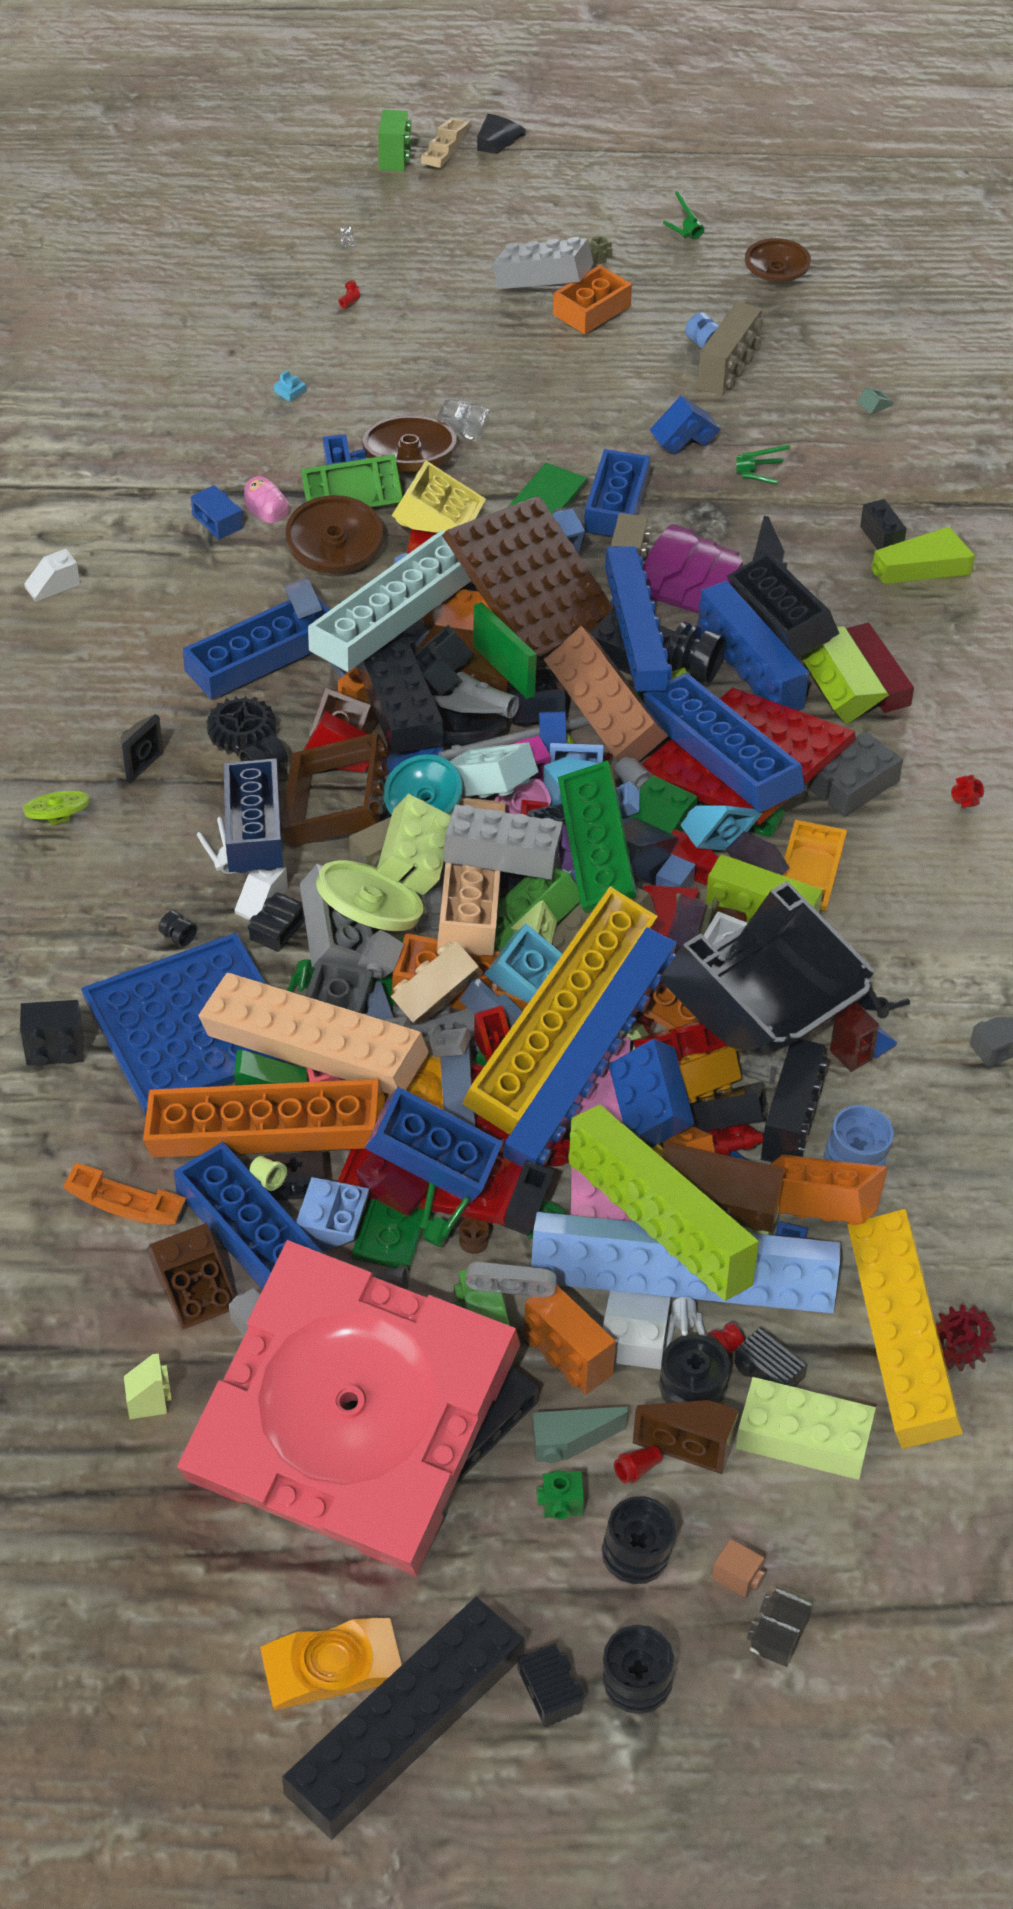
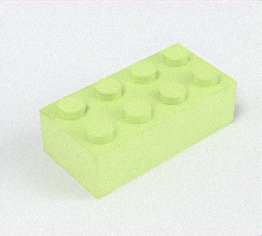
M752 1377L738 1429L736 1449L860 1480L876 1407Z

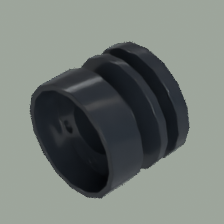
M682 622L671 639L667 652V664H671L672 671L685 668L687 673L690 671V676L696 681L709 685L720 668L725 652L726 637L711 630L705 631L701 636V628L699 626L692 627L690 623Z
M645 1496L627 1498L620 1501L612 1509L601 1548L603 1563L612 1575L630 1584H646L657 1579L665 1571L676 1534L675 1519L669 1509L658 1500Z
M637 1624L623 1627L610 1637L604 1648L603 1684L606 1695L615 1706L625 1712L644 1714L655 1711L666 1702L672 1692L674 1654L670 1642L661 1632L650 1626ZM634 1673H641L642 1678L636 1679Z

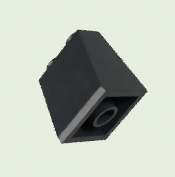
M636 817L622 819L633 876L651 885H655L657 873L670 857L679 838Z

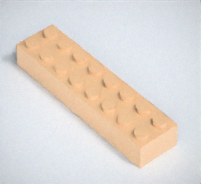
M461 798L458 805H470L474 808L486 810L495 809L505 813L506 802ZM446 862L437 950L447 942L453 944L457 941L467 953L493 956L500 871Z
M228 972L198 1015L207 1035L345 1080L379 1079L383 1092L392 1094L397 1087L404 1090L407 1089L429 1053L420 1031Z

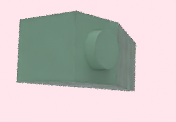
M627 1407L533 1413L532 1434L535 1462L556 1463L560 1460H568L626 1429Z

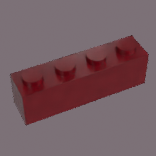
M867 622L846 628L888 693L886 698L877 703L883 713L911 706L914 686L871 624Z

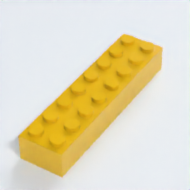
M906 1209L868 1218L865 1223L860 1225L847 1224L892 1422L901 1448L906 1449L962 1435L963 1431L929 1293Z

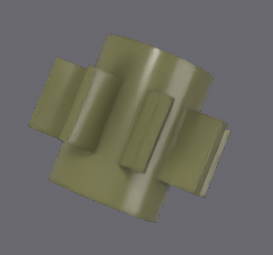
M603 236L593 237L591 243L589 242L593 262L595 264L605 263L607 257L612 258V242H608Z

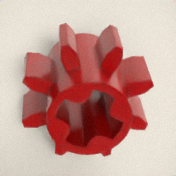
M974 775L956 778L957 784L951 789L953 800L957 804H961L962 808L979 805L980 801L978 798L984 795L982 782L979 779H974Z

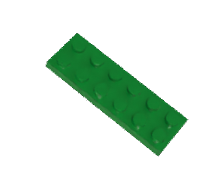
M607 760L557 777L581 908L585 913L593 911L609 887L614 888L629 899L637 897L611 764Z

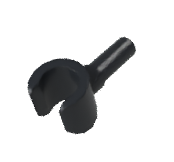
M877 997L882 1006L877 1009V1016L884 1019L889 1015L890 1010L910 1005V1000L906 998L895 1002H888L884 997Z

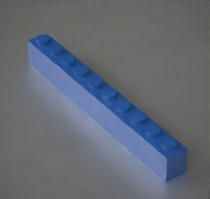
M646 927L506 1140L503 1151L504 1158L521 1167L524 1166L526 1160L537 1165L544 1166L552 1152L550 1147L554 1142L559 1143L566 1131L565 1124L568 1120H572L573 1117L577 1116L581 1107L579 1105L583 1097L587 1099L595 1086V1083H593L597 1075L602 1077L609 1064L607 1059L611 1054L616 1055L622 1045L623 1040L621 1038L625 1032L629 1034L632 1031L637 1020L635 1018L638 1011L644 1012L650 1001L649 994L652 990L657 991L662 984L660 977L676 955L674 952L677 942Z

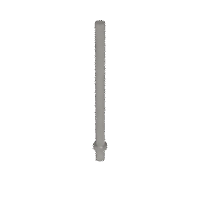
M585 716L566 720V731L590 725V722ZM539 727L464 746L454 745L451 749L440 751L438 756L452 760L468 749L514 744V742L539 736Z

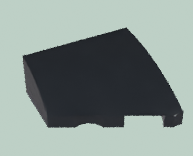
M488 113L477 136V151L498 154L506 146L512 145L514 138L517 136L524 137L526 129L507 118Z

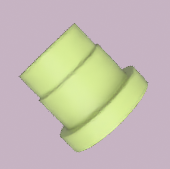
M258 1156L251 1163L250 1172L261 1182L265 1189L274 1191L283 1184L287 1175V1168L281 1162H273L264 1156Z

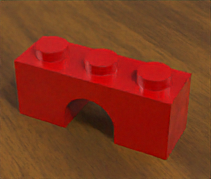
M699 1020L633 1040L635 1049L652 1039L675 1048L678 1061L682 1060V1056L706 1053L727 1046L726 1043L714 1035Z

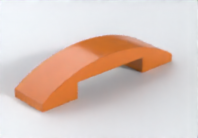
M75 1162L64 1183L65 1190L99 1209L120 1217L151 1224H176L186 1203V1197L158 1189L155 1195L103 1178V1171Z

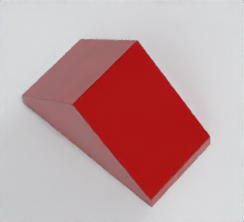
M503 1005L474 1013V1040L487 1063L509 1032Z

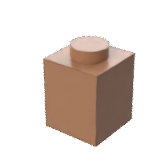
M730 1539L714 1562L712 1579L746 1598L752 1588L757 1590L765 1578L766 1573L762 1571L764 1557Z

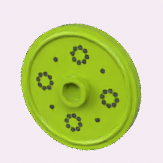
M59 791L45 794L27 802L23 806L24 815L31 819H47L50 822V826L70 822L71 814L79 812L89 805V795L81 791Z

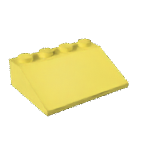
M425 460L393 512L392 517L396 518V521L402 526L438 533L441 530L446 531L476 519L486 499Z

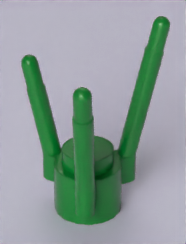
M676 191L675 195L689 217L683 221V229L666 220L663 221V224L680 233L684 238L689 236L691 239H697L703 234L704 226L694 216L680 193Z
M790 445L754 452H743V455H737L736 474H742V479H754L775 485L778 484V480L752 474L751 471H755V464L782 463L784 461L783 458L755 459V457L788 450Z
M304 959L297 963L295 974L291 975L287 991L293 992L296 984L299 986V991L308 989L315 970L312 967L311 960Z
M429 1182L423 1218L418 1227L424 1230L421 1236L423 1240L442 1248L451 1228L470 1199L465 1197L448 1221L435 1216L431 1221L429 1218L435 1185Z

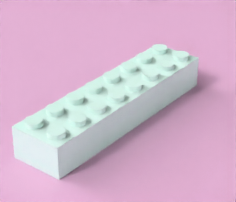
M441 530L310 624L308 626L309 651L349 672L472 580L442 537L445 531Z

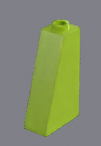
M948 526L874 551L871 568L874 575L878 576L884 584L964 576L972 574L975 555Z

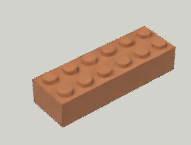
M582 626L571 634L563 644L544 658V661L618 760L630 757L635 758L639 762L668 737V734L605 650Z

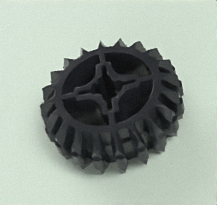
M235 695L234 700L225 698L224 704L217 703L216 708L211 709L207 719V734L212 745H216L219 751L225 750L227 755L235 752L237 757L241 749L251 744L258 746L259 740L272 734L276 735L277 731L276 717L271 706H267L265 701L258 702L256 697L248 699L245 696L238 699Z

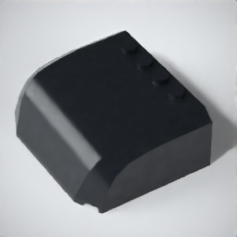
M786 881L769 892L746 926L712 946L702 934L684 943L660 977V980L705 1027L728 1046L741 1053L762 1056L772 1054L800 1040L865 996L869 991L870 979L875 970Z

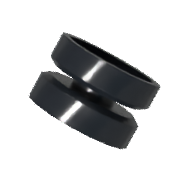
M690 1334L680 1336L669 1343L663 1352L659 1381L661 1396L666 1403L704 1400L722 1403L726 1396L730 1361L726 1350L719 1342L708 1336Z

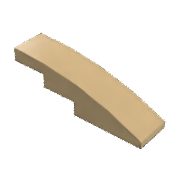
M450 118L437 128L436 137L429 141V149L421 155V164L441 168L460 145L470 127V122Z

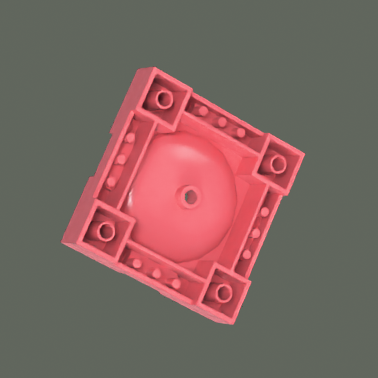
M287 1240L247 1321L249 1328L223 1381H218L177 1468L188 1482L241 1504L245 1502L351 1546L361 1554L418 1576L442 1522V1513L488 1409L492 1401H496L520 1347L516 1328L428 1295V1297L421 1296L375 1278L369 1271ZM349 1401H358L354 1409H344V1406Z

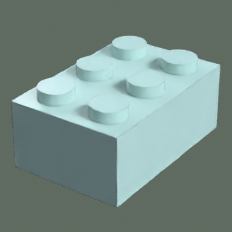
M529 742L468 749L450 761L456 767L462 779L463 791L461 798H470L474 795L484 798L494 793H499V796H505L513 793L514 787L528 783L530 781L529 778L538 773Z

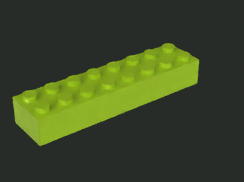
M600 1104L572 1118L569 1163L575 1170H578L594 1187L603 1192L613 1204L621 1208L632 1221L640 1225L651 1238L658 1241L671 1256L676 1257L686 1266L690 1273L695 1274L707 1285L710 1291L715 1292L724 1301L753 1286L759 1243L754 1236Z

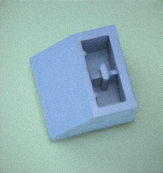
M311 1177L296 1223L322 1251H327L350 1242L355 1238L368 1198L369 1188Z

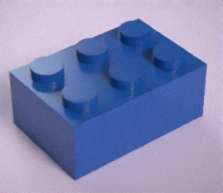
M652 1039L608 1064L623 1124L650 1148L694 1125L674 1047Z

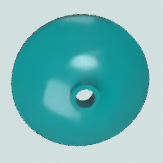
M431 754L417 755L401 762L389 774L384 785V802L389 813L392 815L393 809L410 794L450 815L455 805H458L463 791L462 779L456 767L447 759Z

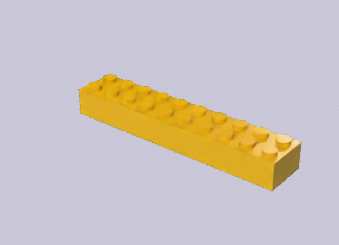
M609 887L472 1083L462 1105L510 1135L646 927L651 929L658 916L614 888Z

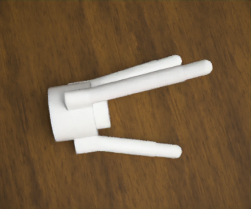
M218 817L217 821L223 847L219 850L218 855L215 854L201 832H198L197 836L213 860L216 870H221L225 874H232L235 872H229L225 826L223 819Z
M680 1297L673 1301L672 1314L668 1316V1328L663 1352L669 1343L672 1342L675 1326L681 1329L683 1336H686L688 1329L692 1328L695 1324L699 1335L707 1336L702 1323V1314L696 1312V1302L693 1299Z

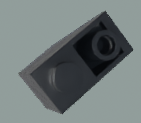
M527 1160L525 1161L506 1211L505 1225L501 1226L527 1236L530 1235L536 1214L540 1209L553 1175V1170Z

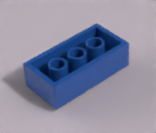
M609 449L603 450L585 507V532L613 536L619 513L639 514L649 480L651 456Z
M397 1087L386 1100L365 1149L462 1200L465 1197H469L468 1203L470 1204L482 1192L503 1142L412 1093Z

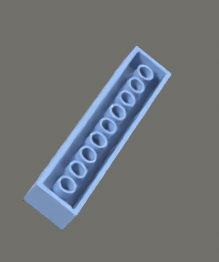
M537 1212L533 1232L531 1267L547 1269L555 1273L557 1277L556 1284L559 1286L676 1298L688 1297L696 1300L834 1313L840 1266V1242L750 1233L759 1241L753 1286L724 1301L715 1292L710 1291L707 1285L695 1274L690 1273L686 1266L676 1257L671 1256L658 1241L651 1238L636 1222Z

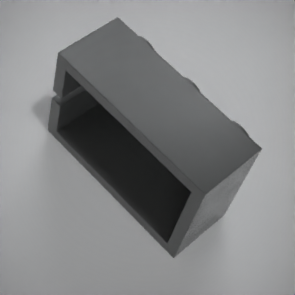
M864 731L856 737L853 743L809 780L808 789L823 801H826L829 795L828 805L846 817L900 781L903 758L870 733Z

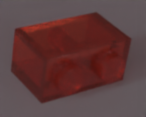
M858 1003L844 1009L835 1015L829 1051L850 1072L855 1071L873 1060L879 1023Z

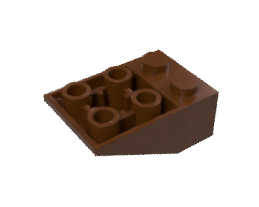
M207 1223L151 1243L148 1246L147 1253L157 1279L182 1330L229 1312V1303L235 1298V1294Z

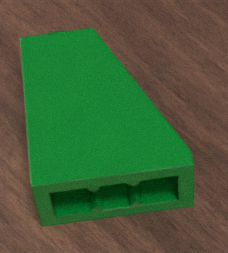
M237 1050L234 1070L235 1086L308 1082V1071L306 1069L245 1050Z

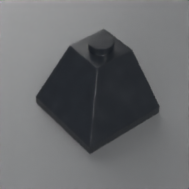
M156 714L136 722L121 736L126 780L129 783H132L163 754L160 717Z

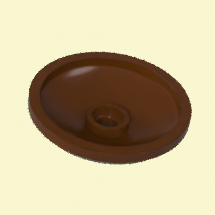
M770 238L755 242L747 249L745 264L758 278L782 283L793 281L803 276L810 268L811 256L806 248L794 241Z

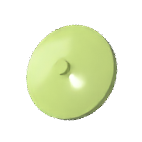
M332 861L321 867L316 879V888L321 897L331 907L346 917L361 924L388 931H405L418 924L423 913V903L414 890L402 885V880L396 882L376 872L377 867L355 861Z

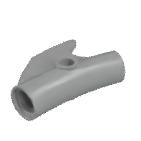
M465 672L456 673L460 680L452 689L453 693L451 695H432L437 706L457 712L496 713L513 718L519 708V698L517 696L495 689Z

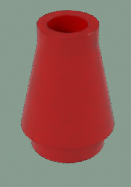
M655 1445L622 1453L614 1461L615 1473L623 1483H635L655 1465L662 1462V1454Z

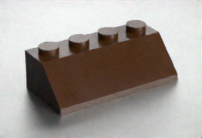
M665 1142L662 1158L738 1224L756 1231L772 1233L779 1206L784 1168Z

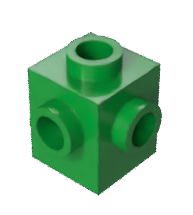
M555 1470L550 1473H543L542 1486H536L537 1506L543 1505L544 1518L553 1517L554 1519L562 1520L573 1516H583L584 1497L581 1471L565 1472L563 1470Z

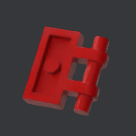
M748 1124L704 1131L712 1135L715 1153L726 1156L731 1151L753 1149L754 1145L764 1142L762 1133L760 1131L756 1132Z

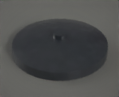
M435 688L429 689L431 695L440 696ZM451 690L449 692H445L441 696H449L453 692ZM437 706L443 720V743L469 744L488 740L504 731L508 723V717L496 713H464Z

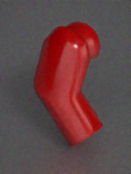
M355 280L345 283L346 295L338 300L339 305L343 309L360 298V288Z

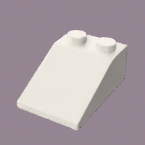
M610 1291L603 1329L616 1341L614 1363L661 1370L671 1297Z

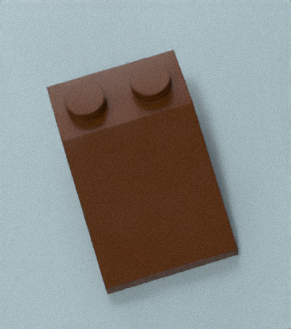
M709 1400L637 1405L633 1444L644 1448L655 1445L664 1455L722 1474L734 1445L739 1410L733 1409L725 1403H715Z

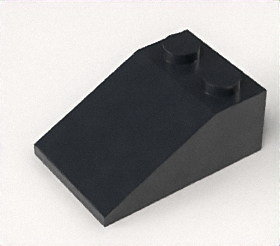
M551 669L536 670L535 696L526 699L511 683L508 685V693L519 698V708L512 719L514 723H518L520 726L533 725V722H539V712L565 711V690Z

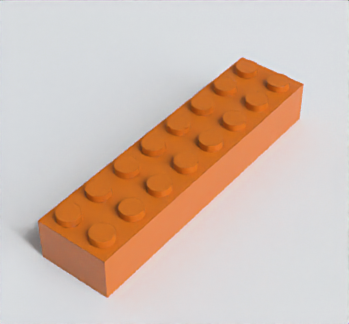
M379 1079L149 1090L143 1141L152 1158L199 1156L221 1142H224L234 1154L363 1149L385 1105V1096Z

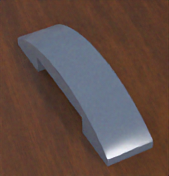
M307 577L283 586L298 619L322 610Z
M468 1043L464 1055L441 1056L443 1103L445 1112L476 1128L475 1112L462 1105L472 1085L470 1043Z

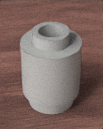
M624 757L615 766L617 778L623 784L630 781L638 789L652 776L635 758Z

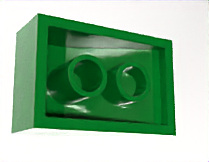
M652 775L639 789V812L622 819L636 817L670 834L674 829L684 832L681 823L687 817L688 812L697 806L698 796Z

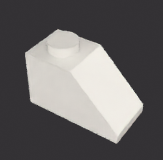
M67 549L43 557L24 583L25 589L36 602L80 585L77 562Z
M286 867L276 868L271 871L264 869L252 870L248 874L237 902L235 914L250 920L253 915H257L262 910L267 898H271L277 892L284 894L288 890Z

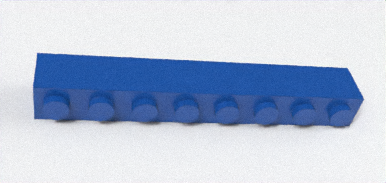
M636 546L607 547L604 567L635 691L666 690L667 680L672 678L671 664H667L668 654L667 649L663 648V633L659 632V618L654 616L655 604L654 601H650L651 589L650 586H646L647 574L646 571H642V556H638Z

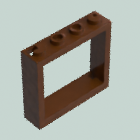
M378 732L292 753L281 820L282 833L291 847L361 831L379 823L380 815L383 813L382 797L385 795L384 781L385 776L388 774L387 757L390 756V749ZM370 760L364 806L305 820L312 773Z

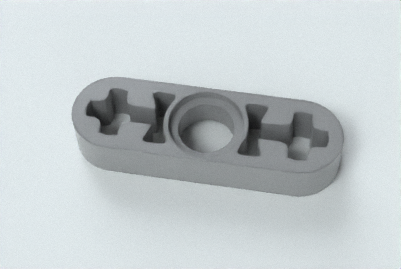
M474 1262L467 1267L465 1283L471 1289L478 1291L549 1297L555 1293L557 1277L552 1271L542 1268Z

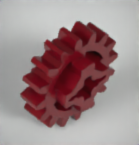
M961 1304L959 1311H955L951 1306L949 1307L950 1314L947 1316L942 1313L938 1314L941 1322L936 1323L946 1366L951 1370L956 1365L959 1371H963L965 1364H969L972 1369H975L976 1360L984 1363L986 1359L983 1354L985 1352L993 1353L994 1351L989 1343L997 1341L993 1334L995 1327L985 1312L980 1313L976 1306H973L970 1311H968L965 1304ZM977 1326L980 1327V1336H977L979 1332ZM944 1339L947 1340V1342L945 1343L947 1349L944 1348Z

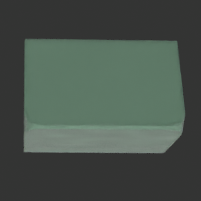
M868 387L864 389L858 400V403L871 414L893 405V401L881 390Z

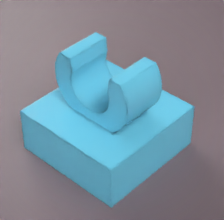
M287 370L280 375V381L274 384V392L291 402L306 392V384L300 381L298 376L290 375V372Z

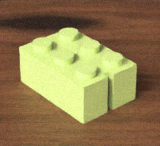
M408 794L393 809L376 872L398 882L414 866L416 868L403 880L402 885L424 895L439 881L444 863L445 835L451 815Z

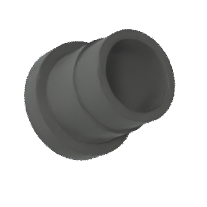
M399 1265L398 1268L377 1270L376 1278L408 1290L409 1274L406 1265Z

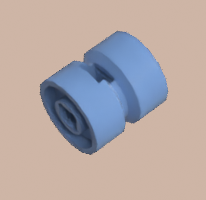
M700 312L690 318L685 327V334L703 349L719 327V324L714 322L706 313Z

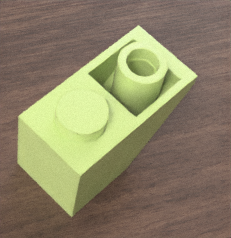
M159 1353L152 1354L124 1376L129 1419L167 1414L165 1401H172L167 1365L160 1366Z

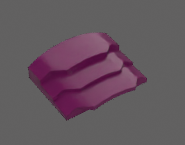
M672 524L662 532L655 542L643 565L642 571H646L647 574L646 586H650L651 599L699 614L701 590L726 580L728 581L727 576L740 569L743 561L739 558V551L719 546L715 541L695 536L694 530Z

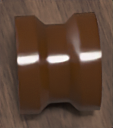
M469 1217L463 1219L459 1226L460 1247L470 1254L483 1252L489 1243L488 1223Z

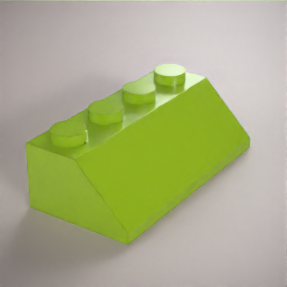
M842 626L837 627L840 634L833 637L829 642L814 648L801 658L834 711L848 725L886 698L888 693L847 629Z

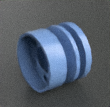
M852 1105L842 1109L834 1119L826 1144L824 1159L884 1166L894 1136L892 1123L885 1114L869 1106Z

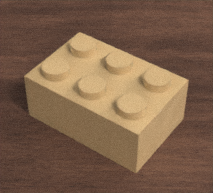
M457 941L453 944L447 942L437 951L439 956L431 963L428 960L423 962L415 970L417 974L411 980L404 979L393 988L395 993L391 998L415 1025L424 1024L468 987L471 981L483 974L479 966Z

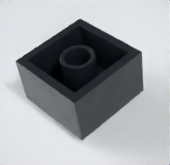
M78 1000L21 1003L20 1033L27 1066L84 1062V1033Z

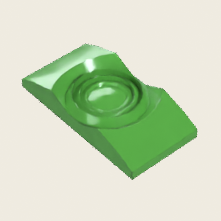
M395 454L300 470L306 502L317 497L340 495L355 498L371 508L397 504L402 499Z

